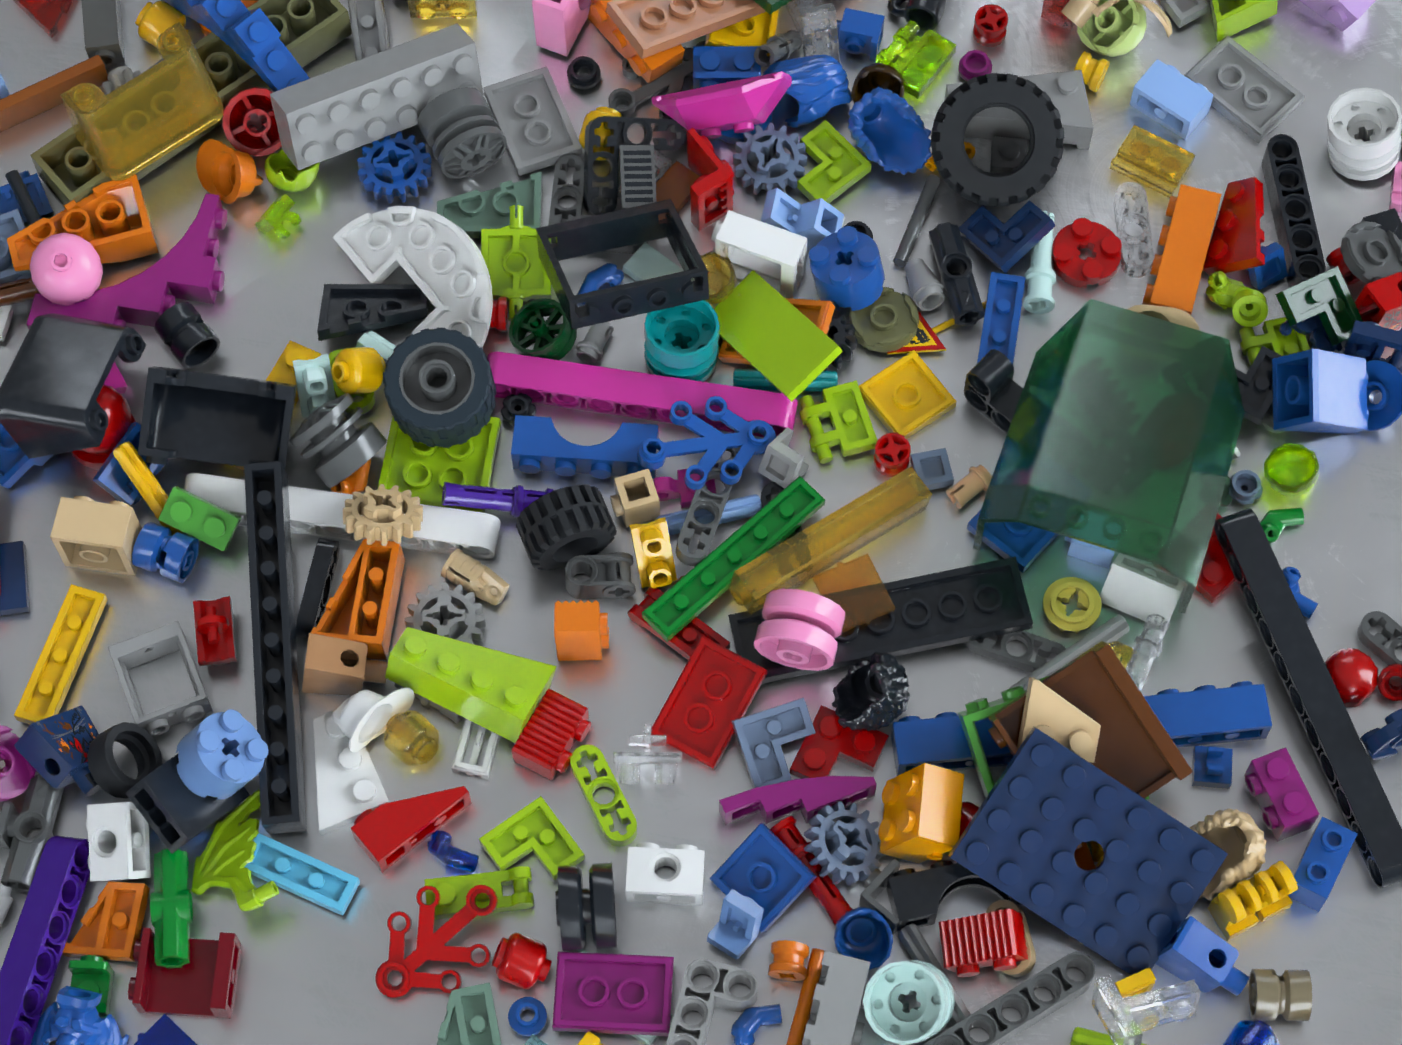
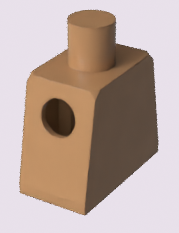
M309 633L302 692L352 696L362 690L364 681L386 684L385 674L388 662L366 659L368 645L365 643Z

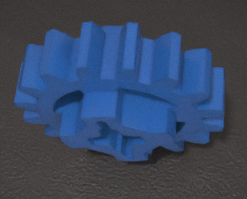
M399 131L395 138H390L389 135L384 137L382 141H373L372 148L362 147L363 157L357 158L359 180L363 182L366 193L373 191L376 200L385 195L389 204H392L394 197H399L402 203L406 202V195L409 193L414 197L419 196L418 186L421 188L428 187L427 177H432L431 155L426 152L423 142L416 145L414 135H410L405 140L403 139L402 132Z

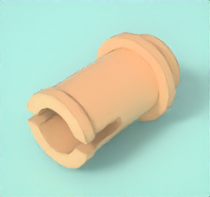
M972 466L969 468V474L953 487L947 489L946 494L952 503H956V507L961 509L982 490L988 491L990 489L989 484L993 482V478L984 466Z

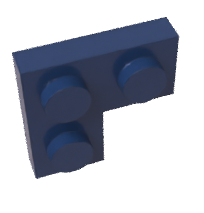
M1029 200L1005 224L982 205L959 227L963 238L1002 272L1006 273L1056 225L1047 214Z

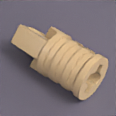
M456 549L449 556L441 571L443 578L448 579L454 585H462L463 590H466L467 593L473 592L475 597L495 606L502 602L510 586L489 567L481 564V562L473 559L460 549Z

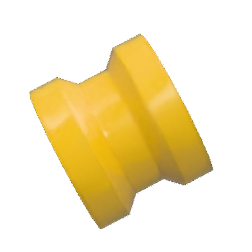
M1083 51L1074 71L1082 70L1084 84L1089 87V90L1096 93L1105 78L1110 62L1106 59H1094L1091 53Z

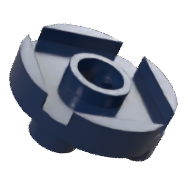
M1402 709L1391 713L1384 719L1387 724L1381 729L1375 728L1361 736L1360 740L1373 760L1390 757L1398 753L1396 748L1402 746Z

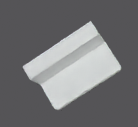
M1119 552L1101 591V603L1165 629L1169 624L1187 580Z

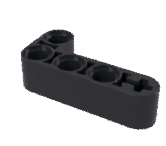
M991 349L967 373L964 386L965 398L976 410L1031 454L1038 450L1071 476L1093 453L1091 444L1083 435L1014 382V367L1010 360L1000 351Z

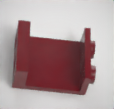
M143 928L141 940L137 939L134 945V962L138 963L136 977L130 978L128 986V999L132 1001L137 1011L146 1014L231 1019L241 947L236 934L220 932L219 940L189 939L190 963L180 968L168 969L156 965L154 957L155 934L151 928Z

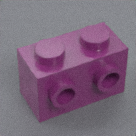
M1286 747L1251 760L1244 775L1245 783L1250 794L1253 797L1255 796L1261 808L1263 821L1267 828L1272 830L1276 841H1281L1311 829L1319 816V812Z

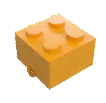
M923 763L886 781L882 792V801L884 803L883 820L878 831L879 839L881 840L880 853L918 864L927 860H942V854L952 850L959 839L964 774Z

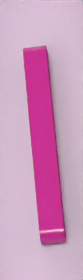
M491 352L487 356L496 386L495 397L505 399L511 394L518 395L519 393H524L532 398V403L673 424L669 418L671 406L677 401H685L691 406L692 414L719 431L735 433L734 430L721 421H712L705 416L704 409L707 400L710 397L719 396L726 401L728 410L747 422L762 420L770 424L776 433V437L787 427L792 430L794 428L798 402L796 399L791 402L783 393L506 352ZM710 406V409L714 412L722 411L719 406ZM682 410L675 411L677 416L684 417L687 415ZM752 433L753 436L764 437L759 433Z

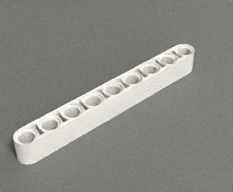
M200 473L186 475L184 490L242 517L238 525L247 526L244 479ZM288 486L290 530L292 533L356 541L354 533H347L346 526L343 524L345 500L353 499L352 494ZM420 504L423 505L421 530L413 531V538L411 539L404 536L401 537V547L406 549L449 555L456 549H460L472 558L490 559L495 554L501 521L496 516L487 513ZM364 538L357 540L356 542H362Z

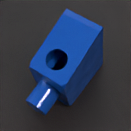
M1192 916L1179 924L1176 934L1168 946L1163 948L1156 962V965L1204 993L1222 986L1238 996L1249 980L1248 975L1233 966L1239 956L1238 950Z

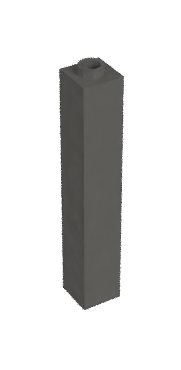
M81 0L84 42L88 58L99 55L105 67L116 63H124L125 55L120 0Z

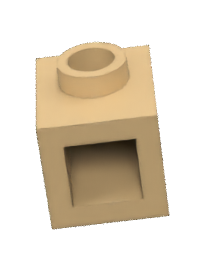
M649 469L614 478L615 495L610 496V501L615 517L622 516L626 528L632 524H641L655 520L660 516V501Z

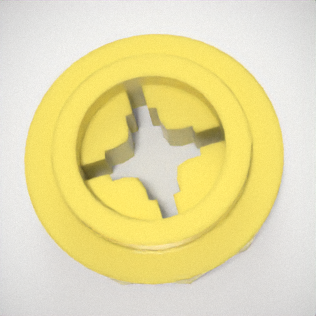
M1064 577L1056 580L1047 588L1043 597L1042 611L1045 612L1048 623L1057 626L1061 632L1074 631L1077 634L1081 630L1092 627L1100 616L1102 603L1098 591L1088 581L1078 577ZM1075 594L1078 595L1076 599L1077 607L1081 611L1075 609L1070 616H1066V605L1062 604V602L1069 603Z

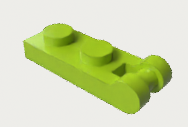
M527 866L513 867L503 871L424 879L425 886L437 888L441 895L440 903L435 907V920L453 917L466 905V896L469 890L477 885L489 886L496 892L498 904L492 913L524 910L534 906L533 893L529 892L528 884L532 880L531 868ZM513 885L514 894L503 896L502 886ZM432 890L425 891L426 905H431L435 901V894ZM485 893L479 894L476 898V904L479 908H486L490 903V898Z

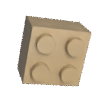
M86 496L61 497L50 538L64 565L136 576L138 567L132 563V552L142 527L133 507L121 501H110L109 504L95 502Z

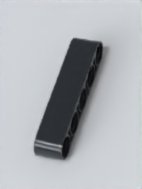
M1278 134L1273 136L1267 144L1262 159V170L1278 242L1284 248L1288 273L1286 279L1290 288L1308 280L1301 274L1315 277L1326 272V266L1298 144L1291 136ZM1282 184H1287V185L1291 186L1292 188H1287V187L1283 186ZM1288 214H1294L1299 218L1291 217ZM1295 244H1301L1305 248L1297 247Z

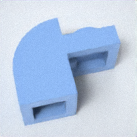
M775 188L767 191L761 221L806 237L807 251H810L822 239L838 232L842 228L844 214L822 198L800 204L780 189Z

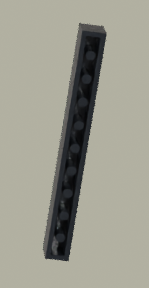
M281 461L244 464L257 732L261 739L265 741L269 750L263 767L259 772L261 824L268 834L307 831L288 475Z

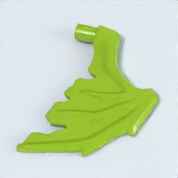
M260 789L251 794L223 821L220 820L216 824L201 855L195 857L191 888L193 893L202 895L211 887L229 888L232 890L237 904L242 911H252L263 907V902L279 894L278 887L274 881L256 888L251 879V871L245 868L255 857L254 851L257 844L252 840L258 834L259 820L248 819V817L261 806Z

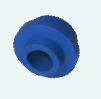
M520 998L509 1009V1024L513 1031L521 1036L536 1035L546 1025V1008L536 998ZM525 1010H531L535 1013V1016L531 1021L526 1022L520 1018L521 1013Z

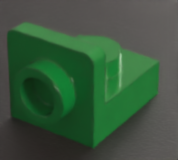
M94 955L81 956L80 960H69L68 969L72 973L71 987L101 993V1002L97 1005L96 1009L99 1017L109 1015L114 971L109 963L104 961V958Z

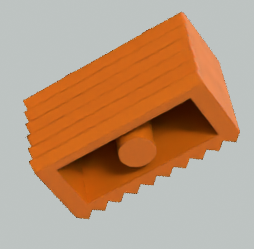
M558 600L555 603L554 636L558 661L602 660V649H609L608 613H600V603L597 600L593 603L589 600L585 603L582 600L578 603L574 600L570 603L566 600L561 603Z

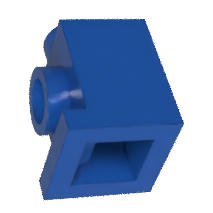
M845 8L842 21H835L832 40L838 41V49L846 50L852 54L862 53L870 55L869 61L876 62L883 37L885 16Z

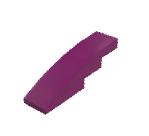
M826 776L794 779L756 787L719 800V813L724 824L727 825L759 811L765 824L801 811L807 824L812 817L818 814V811L827 805L832 807L837 802L842 801L846 808L852 803L856 804L875 796L877 783L874 777Z

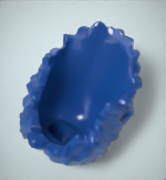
M880 87L872 89L870 93H865L862 99L855 102L849 111L848 130L851 133V138L856 141V145L865 152L870 161L878 162L880 166H884L885 171L893 170L903 175L907 171L915 173L918 169H922L927 159L932 156L930 150L931 140L929 139L931 130L924 127V122L921 120L920 115H917L913 106L909 105L905 98L900 97L891 90Z

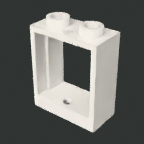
M728 210L724 221H718L712 233L711 240L715 242L712 251V258L715 259V273L741 282L754 270L783 297L794 299L806 272L807 238Z

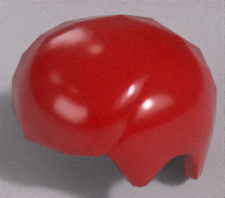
M1342 648L1335 651L1325 661L1345 707L1360 706L1378 685V668L1370 656L1359 649Z

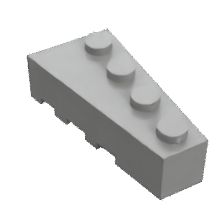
M824 951L821 963V977L819 983L816 984L810 1011L811 1017L806 1024L802 1045H860L865 1023L858 1022L861 1008H864L863 998L871 962Z

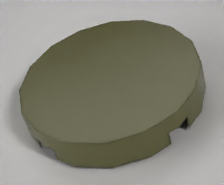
M883 287L881 296L874 303L861 310L851 311L850 309L849 324H853L855 328L854 336L860 345L868 350L884 353L896 351L909 344L917 333L919 314L917 305L909 295L904 292L902 294L894 292V288Z

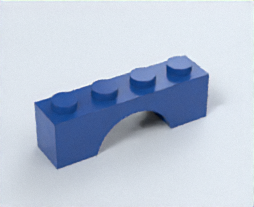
M515 415L511 449L513 469H518L527 474H536L540 471L555 472L561 476H573L576 473L590 474L600 479L610 478L611 476H624L642 471L646 468L642 467L637 460L639 445L647 438L654 437L659 439V426L656 424L622 422L618 431L607 441L597 445L582 446L564 439L555 429L551 417ZM647 448V450L650 453H658V449L656 448ZM650 470L652 479L656 478V470Z

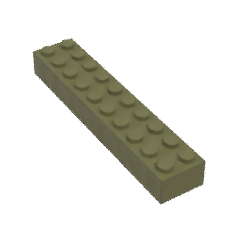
M258 0L247 8L248 10L261 8L281 34L279 39L302 68L352 34L348 10L338 0ZM211 32L30 156L39 177L62 204L65 205L72 200L77 203L92 194V189L104 182L135 174L139 181L222 124L224 108L229 99L240 90L251 87L267 88L269 90L271 88L232 48Z

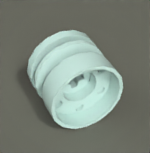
M908 960L889 963L876 971L866 985L863 1005L865 1017L874 1032L886 1041L906 1045L929 1040L941 1033L952 1019L955 998L953 987L944 972L932 963ZM916 992V1000L921 1005L909 1010V1002L905 1000V995H911Z

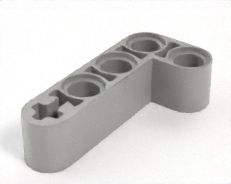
M698 959L689 964L684 974L666 1045H705L715 1007L735 1012H744V1010L753 1007L757 1000V980L752 972L744 968L708 959ZM706 974L713 979V982L706 988H699L692 983V980L696 975ZM743 983L751 991L745 997H736L729 990L734 984ZM694 1010L703 1015V1020L699 1024L689 1025L682 1020V1017L686 1012Z

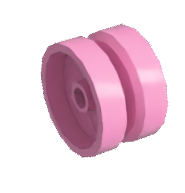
M783 588L769 592L766 595L762 610V617L765 621L758 625L754 648L762 656L787 667L811 671L826 670L832 667L837 652V641L835 638L841 635L845 620V611L841 606L826 597L799 589Z

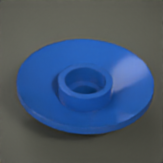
M1372 360L1366 361L1369 418L1367 430L1365 431L1384 429L1392 425L1402 414V373L1395 366L1387 362ZM1381 392V401L1378 404H1374V396Z

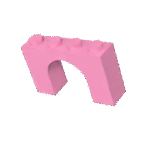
M532 0L536 45L568 56L588 18L591 0Z

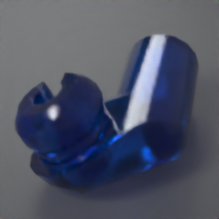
M434 831L431 841H428V851L451 867L473 873L476 869L479 855L450 846L452 837L448 832Z

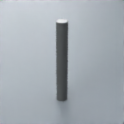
M930 174L927 177L893 259V262L898 266L905 267L941 182L940 177Z

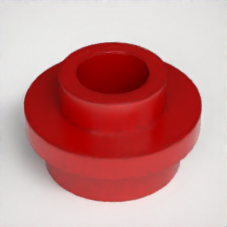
M1388 665L1382 669L1378 676V689L1385 698L1392 701H1401L1402 685L1393 686L1389 680L1394 676L1402 678V665Z

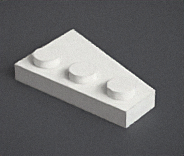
M334 711L313 719L318 824L321 836L354 822L361 813L368 809L374 810L381 804L390 803L366 746L355 753L349 750L350 739L333 720Z

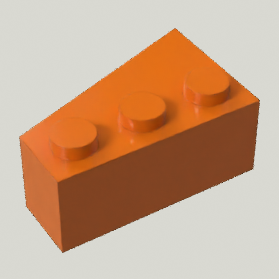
M591 0L588 19L617 51L628 60L633 71L638 76H642L648 84L682 63L685 49L681 44L641 59L606 12L607 3L612 0Z
M364 538L343 574V581L334 597H330L325 606L326 611L318 625L313 627L310 633L365 643L368 645L367 658L387 660L405 563L401 544L388 541L386 546H382L380 541H375L373 544L367 545V539Z

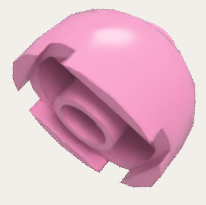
M59 233L47 237L33 251L30 262L32 282L43 297L55 304L68 306L83 299L86 300L94 294L101 283L103 269L100 256L91 243L78 235Z

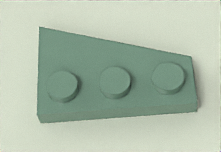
M542 171L530 174V178L515 183L510 180L499 183L500 187L484 192L475 190L437 201V214L455 223L470 238H481V229H499L510 225L509 206L515 205L517 218V205H521L524 207L523 225L533 229L541 227Z

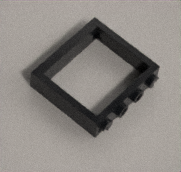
M671 199L536 228L539 258L572 330L709 299L708 270ZM667 213L665 214V219L659 220V214ZM556 237V243L550 244L549 238ZM667 237L684 271L574 295L559 261ZM583 302L586 303L585 306H580V307L577 306V304H579V303H583Z

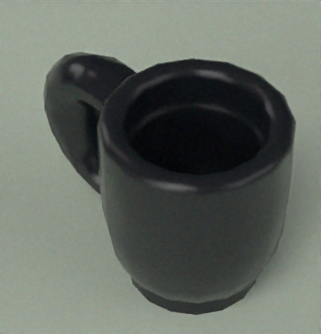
M908 0L888 1L887 8L890 13L897 17H904L911 27L920 31H931L938 26L946 4V0H909L906 8L900 7L901 4Z

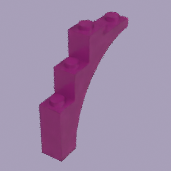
M206 193L196 218L183 238L163 258L142 273L117 285L96 290L88 299H83L68 306L52 303L41 294H35L26 323L28 329H30L37 316L50 313L126 326V323L155 327V323L160 315L175 305L176 299L214 304L216 294L222 291L225 274L220 270L217 261L219 253L218 234L220 230L225 229L227 223V210L223 209L220 196Z

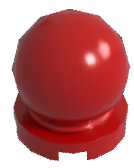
M103 385L96 399L106 412L109 421L100 446L71 451L74 458L83 466L100 470L115 446L127 432L131 423L136 422L126 398L112 386Z

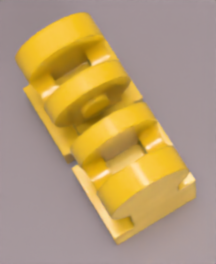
M1278 861L1271 865L1269 869L1254 874L1252 878L1237 883L1235 887L1218 893V896L1212 899L1207 909L1228 941L1256 926L1259 922L1258 918L1261 922H1264L1290 908L1293 902L1288 895L1297 891L1298 886L1288 866L1283 861Z

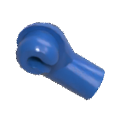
M1294 567L1283 568V574L1302 615L1310 619L1318 603L1301 594L1298 583L1301 578L1300 572Z
M780 1004L750 1007L744 1010L732 1025L731 1034L734 1036L735 1045H753L755 1042L754 1033L760 1026L781 1024Z

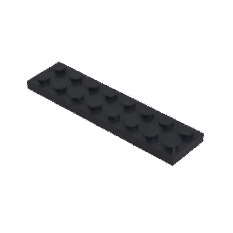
M1016 557L824 595L823 597L837 603L845 611L841 635L835 638L837 641V652L834 664L826 670L796 669L773 662L762 656L754 648V640L758 625L765 621L762 617L763 608L728 615L736 654L768 671L762 684L852 666L861 660L871 661V655L874 652H887L896 657L1033 628V620Z

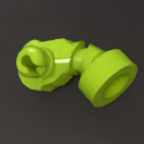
M1216 271L1209 276V286L1206 288L1205 293L1210 301L1224 310L1228 307L1232 308L1233 318L1238 324L1244 327H1254L1266 319L1268 305L1266 297L1261 292L1244 286L1241 281L1228 278L1222 271Z

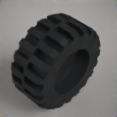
M990 73L966 81L949 94L934 119L931 131V148L938 172L957 194L980 205L1002 207L1029 199L1034 194L1040 192L1047 182L1053 178L1060 159H1062L1064 151L1063 139L1065 137L1059 111L1045 91L1043 92L1035 83L1017 75ZM991 107H1004L1016 112L1025 121L1030 134V145L1027 155L1017 167L1004 173H990L978 168L969 159L964 145L965 131L971 119L982 110Z

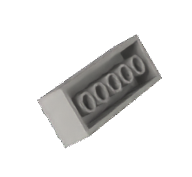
M456 23L270 93L282 150L295 167L301 170L417 125L419 115L426 105L445 92L456 88L470 87L478 89L483 94L475 42Z

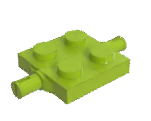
M515 205L509 206L510 225L499 229H481V254L489 271L493 300L499 297H507L509 302L508 320L510 322L515 315V309L518 312L523 307V302L531 299H551V282L539 258L536 229L523 225L524 207L521 205H517V218Z

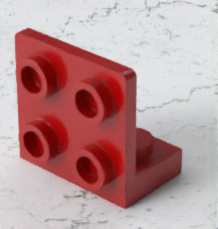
M692 127L687 131L688 167L700 177L690 186L691 222L698 231H701L727 215L728 210L733 211L734 172L726 160H720L717 157L710 140L705 135L700 136Z

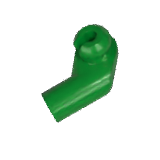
M1302 508L1270 510L1265 514L1260 524L1269 543L1278 540L1284 527L1302 526L1304 524Z

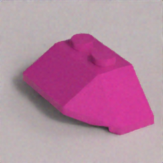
M780 71L651 97L654 106L687 130L693 127L699 135H705L708 139H714L722 136L721 131L734 129V133L753 131L756 124L765 123L792 84V78L789 74Z

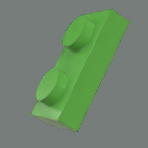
M174 486L158 520L224 552L227 550L242 517L178 486Z

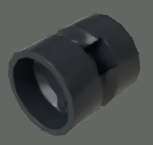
M181 302L168 308L155 323L154 329L156 334L164 344L171 348L172 354L182 367L186 369H193L206 363L219 349L220 340L208 324L204 323L201 315L189 302Z

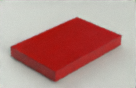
M701 636L648 734L715 770L735 734L731 721L744 717L768 671L714 641Z

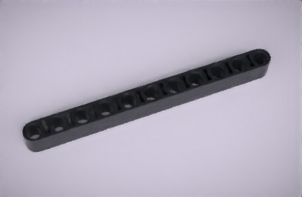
M1251 508L1215 520L1214 530L1218 542L1351 831L1358 833L1355 842L1373 881L1379 888L1402 881L1401 826L1258 517Z

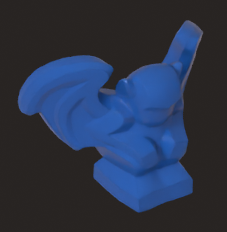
M65 986L59 990L56 1001L41 1015L31 1045H50L52 1041H57L55 1045H127L129 1035L121 1036L119 1027L111 1014L104 1018L99 1017L96 1007L101 1002V993Z

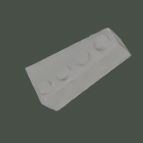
M1082 70L1020 76L1035 83L1038 88L1043 92L1045 91L1051 98L1052 103L1058 109L1061 116L1060 119L1065 137L1063 143L1077 145L1078 149L1089 150L1093 123ZM963 83L946 84L945 99ZM991 107L976 114L969 122L964 137L991 140L995 136L1030 140L1029 130L1025 121L1016 112L1004 107Z

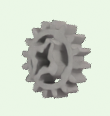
M443 582L440 591H436L433 585H429V595L425 597L419 592L416 594L418 605L408 604L407 608L411 616L405 618L406 628L410 627L473 644L472 640L482 641L483 639L482 631L479 629L486 627L485 617L480 616L483 613L482 604L475 603L476 599L473 592H469L464 596L463 587L460 584L456 586L454 591L449 590L447 582ZM453 603L461 606L463 609H457ZM448 619L447 625L442 626L443 620Z

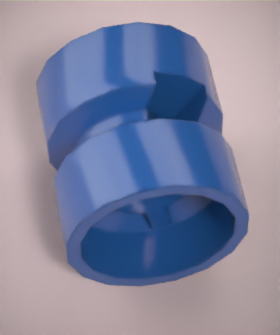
M148 522L144 525L135 541L132 563L134 566L150 572H156L159 569L161 576L183 583L187 580L196 564L200 542L197 538L181 532H176L172 535L170 528L154 522Z

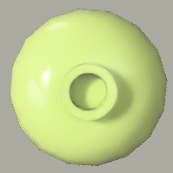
M1100 0L1098 5L1100 6L1108 0ZM1120 0L1104 10L1099 17L1093 14L1082 28L1077 26V32L1082 43L1094 52L1111 57L1123 55L1136 48L1143 39L1147 28L1146 12L1143 5L1136 1Z

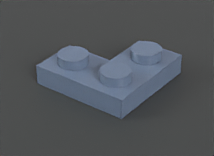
M804 698L731 721L753 788L792 780L781 745L816 733Z

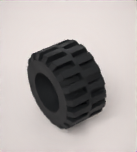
M590 485L568 486L547 493L529 504L516 519V528L531 564L539 570L564 569L568 561L575 556L597 555L614 540V536L617 533L601 492L597 487H590Z

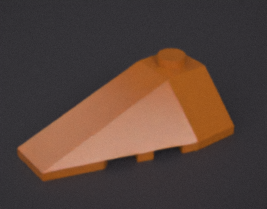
M137 175L104 182L93 188L92 194L77 203L72 200L65 204V210L49 219L41 218L7 238L14 270H30L32 253L38 244L47 237L59 233L78 235L91 243L100 256L101 264L126 262L159 253Z

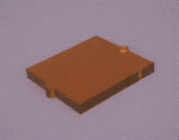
M868 553L846 563L838 562L837 567L813 576V581L820 595L837 603L845 611V620L841 633L862 624L870 625L871 620L895 610V606Z

